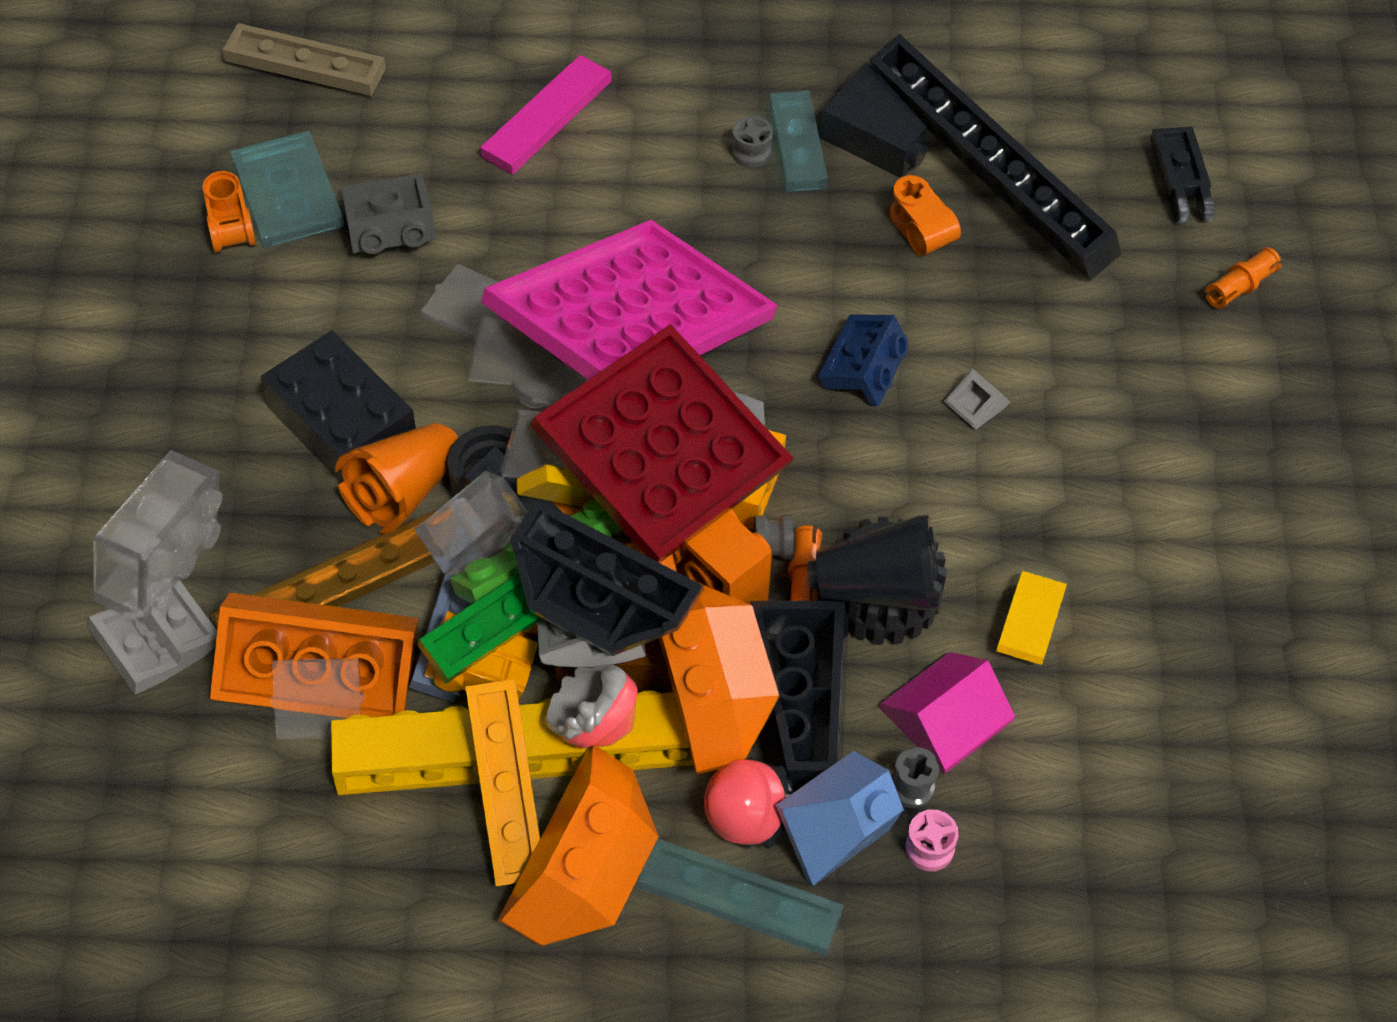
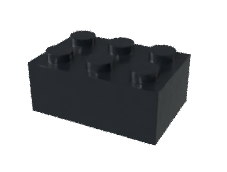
M333 330L260 376L268 408L340 483L344 481L342 470L335 473V465L340 456L349 450L416 429L413 409Z

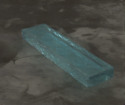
M657 839L638 879L639 889L823 956L828 954L844 909L842 904L661 839Z

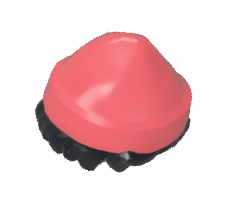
M754 756L748 760L733 761L718 769L707 784L704 797L707 820L714 831L729 842L737 843L746 849H750L753 844H759L769 849L773 846L775 839L779 838L782 832H786L776 805L795 792L793 782L787 777L785 767L781 765L765 764L759 762L757 757Z

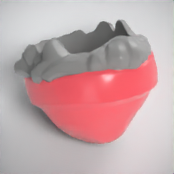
M612 664L589 668L577 667L574 672L575 677L567 675L562 679V687L551 698L545 722L549 729L559 735L563 741L580 749L590 746L602 747L614 745L631 733L635 722L637 686L621 668Z

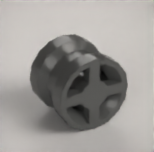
M747 116L738 120L733 127L732 133L734 141L732 144L733 159L741 166L747 168H757L765 165L772 155V126L768 121L757 116Z
M755 515L754 532L759 533L768 542L772 556H779L782 560H793L794 534L792 515H781L779 519L769 520L764 515Z

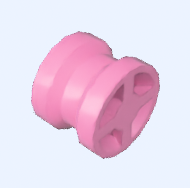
M925 810L918 813L912 819L905 848L906 855L914 866L924 871H938L944 869L951 862L959 837L958 827L954 819L940 810ZM924 840L927 841L928 843L932 844V848H933V849H931V847H929V846H927L926 844H924V843H923Z

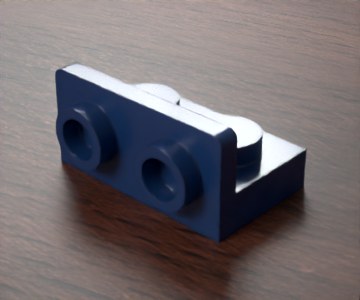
M849 315L818 376L824 389L862 390L870 406H879L886 391L892 385L893 377L902 358L906 356L908 351L907 337L903 333L895 315Z

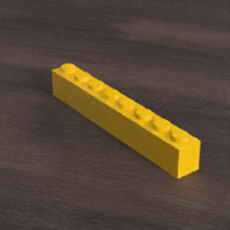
M643 691L638 693L635 707V722L631 733L614 745L598 747L633 770L694 765L674 692ZM551 699L543 700L538 704L519 705L531 779L574 775L588 747L580 749L563 741L559 735L549 729L545 719ZM455 706L446 708L441 712L429 713L406 710L392 716L380 717L358 714L349 716L344 720L331 721L332 775L338 795L480 783L470 714L467 708Z

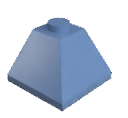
M855 751L849 753L776 805L805 878L812 886L886 834L904 810L889 770Z

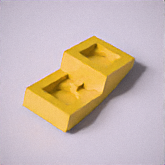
M1022 571L1000 637L997 652L1042 665L1067 584Z

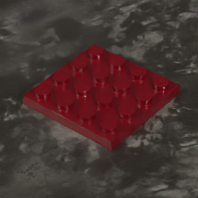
M671 324L533 418L530 425L647 557L659 563L786 469L794 459Z

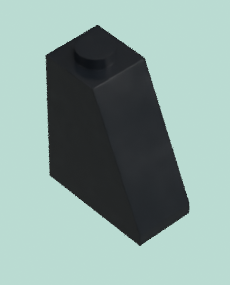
M864 63L822 110L821 139L899 178L904 177L913 166L918 167L924 160L928 146L924 144L927 126L873 66L868 63Z

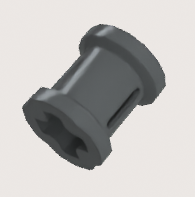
M914 747L910 750L902 751L897 757L895 764L896 774L893 776V783L904 807L912 809L921 808L927 805L933 798L935 791L934 782L937 780L940 768L936 762L935 755L927 749Z

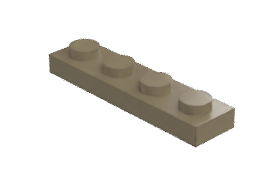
M240 23L236 25L222 49L226 62L372 96L386 70L385 58Z

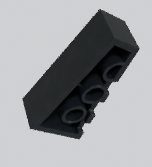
M750 601L779 693V699L773 708L787 776L793 782L795 792L843 758L848 648L845 601Z

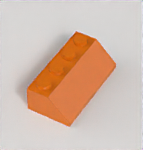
M229 593L219 610L210 699L342 717L358 714L369 717L392 716L400 711H405L419 618Z

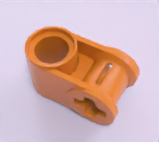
M218 171L210 174L205 178L202 189L208 212L206 217L214 252H221L222 247L248 243L250 246L256 245L249 210L245 206L238 177L227 171Z
M907 175L896 181L893 187L895 202L890 207L889 218L908 240L916 254L923 257L960 238L961 229L957 217L949 207L945 206L923 178Z

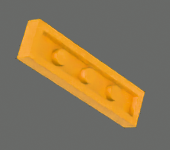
M515 679L465 687L496 886L518 882L540 840Z

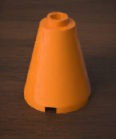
M432 423L349 450L340 456L335 465V473L342 470L344 481L338 484V488L348 508L367 527L373 523L383 527L379 531L380 533L385 534L397 530L448 472L447 458L451 446L458 439L457 434L443 424Z

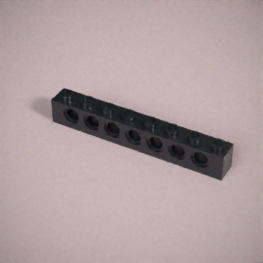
M898 34L869 59L873 68L927 126L926 129L1089 281L1121 255L1116 231L901 34Z

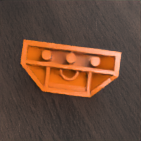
M703 585V592L680 629L658 638L697 775L720 769L736 760H746L754 742L779 699V693L752 605Z
M588 747L497 921L538 946L615 925L659 837L633 769L598 747Z

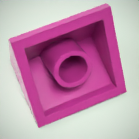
M953 652L947 653L880 704L881 711L917 747L927 749L935 755L939 770L943 774H946L1013 722L1015 718L989 661Z

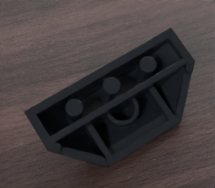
M538 499L534 501L510 538L530 612L611 656L678 631L704 590L703 585Z

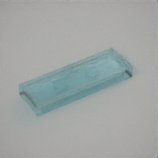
M810 91L770 93V108L786 192L827 189L828 178Z

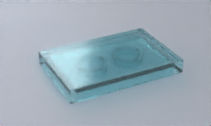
M310 130L231 151L233 163L264 248L344 227L342 213Z

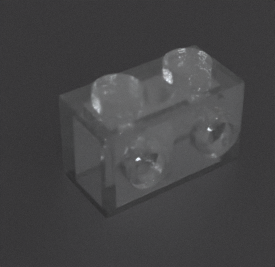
M484 471L419 525L415 532L443 573L456 576L465 571L464 568L469 563L482 558H490L500 549H505V546L511 542V536L528 511L503 477Z

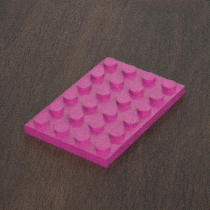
M653 220L646 221L488 286L484 289L481 303L495 312L499 318L509 322L527 335L535 344L548 350L563 361L567 367L574 369L588 380L670 324L699 355H702L772 320L778 307L773 301Z

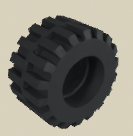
M878 517L877 523H871L869 519L860 521L858 530L850 526L844 531L843 539H837L835 544L895 523L889 522L888 517ZM898 518V522L904 521V519ZM935 540L939 579L934 581L935 592H940L941 604L947 569L944 568L946 562L944 553L937 551L939 543ZM826 599V601H842V600ZM845 601L848 629L852 628L855 630L854 637L862 641L865 636L874 638L873 644L883 645L884 639H891L894 645L903 643L905 635H908L911 639L920 636L922 627L928 629L934 621V616L938 615L939 610L925 611Z

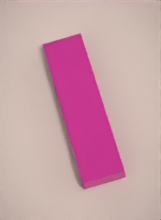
M579 55L480 147L481 157L513 175L612 82L611 71Z

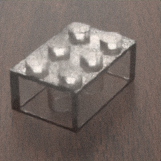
M172 450L166 454L93 538L94 602L143 624L155 609L160 610L166 605L175 584L180 578L186 579L191 574L197 557L204 549H211L219 537L221 526L217 523V515L223 497L222 493L219 492L220 471Z

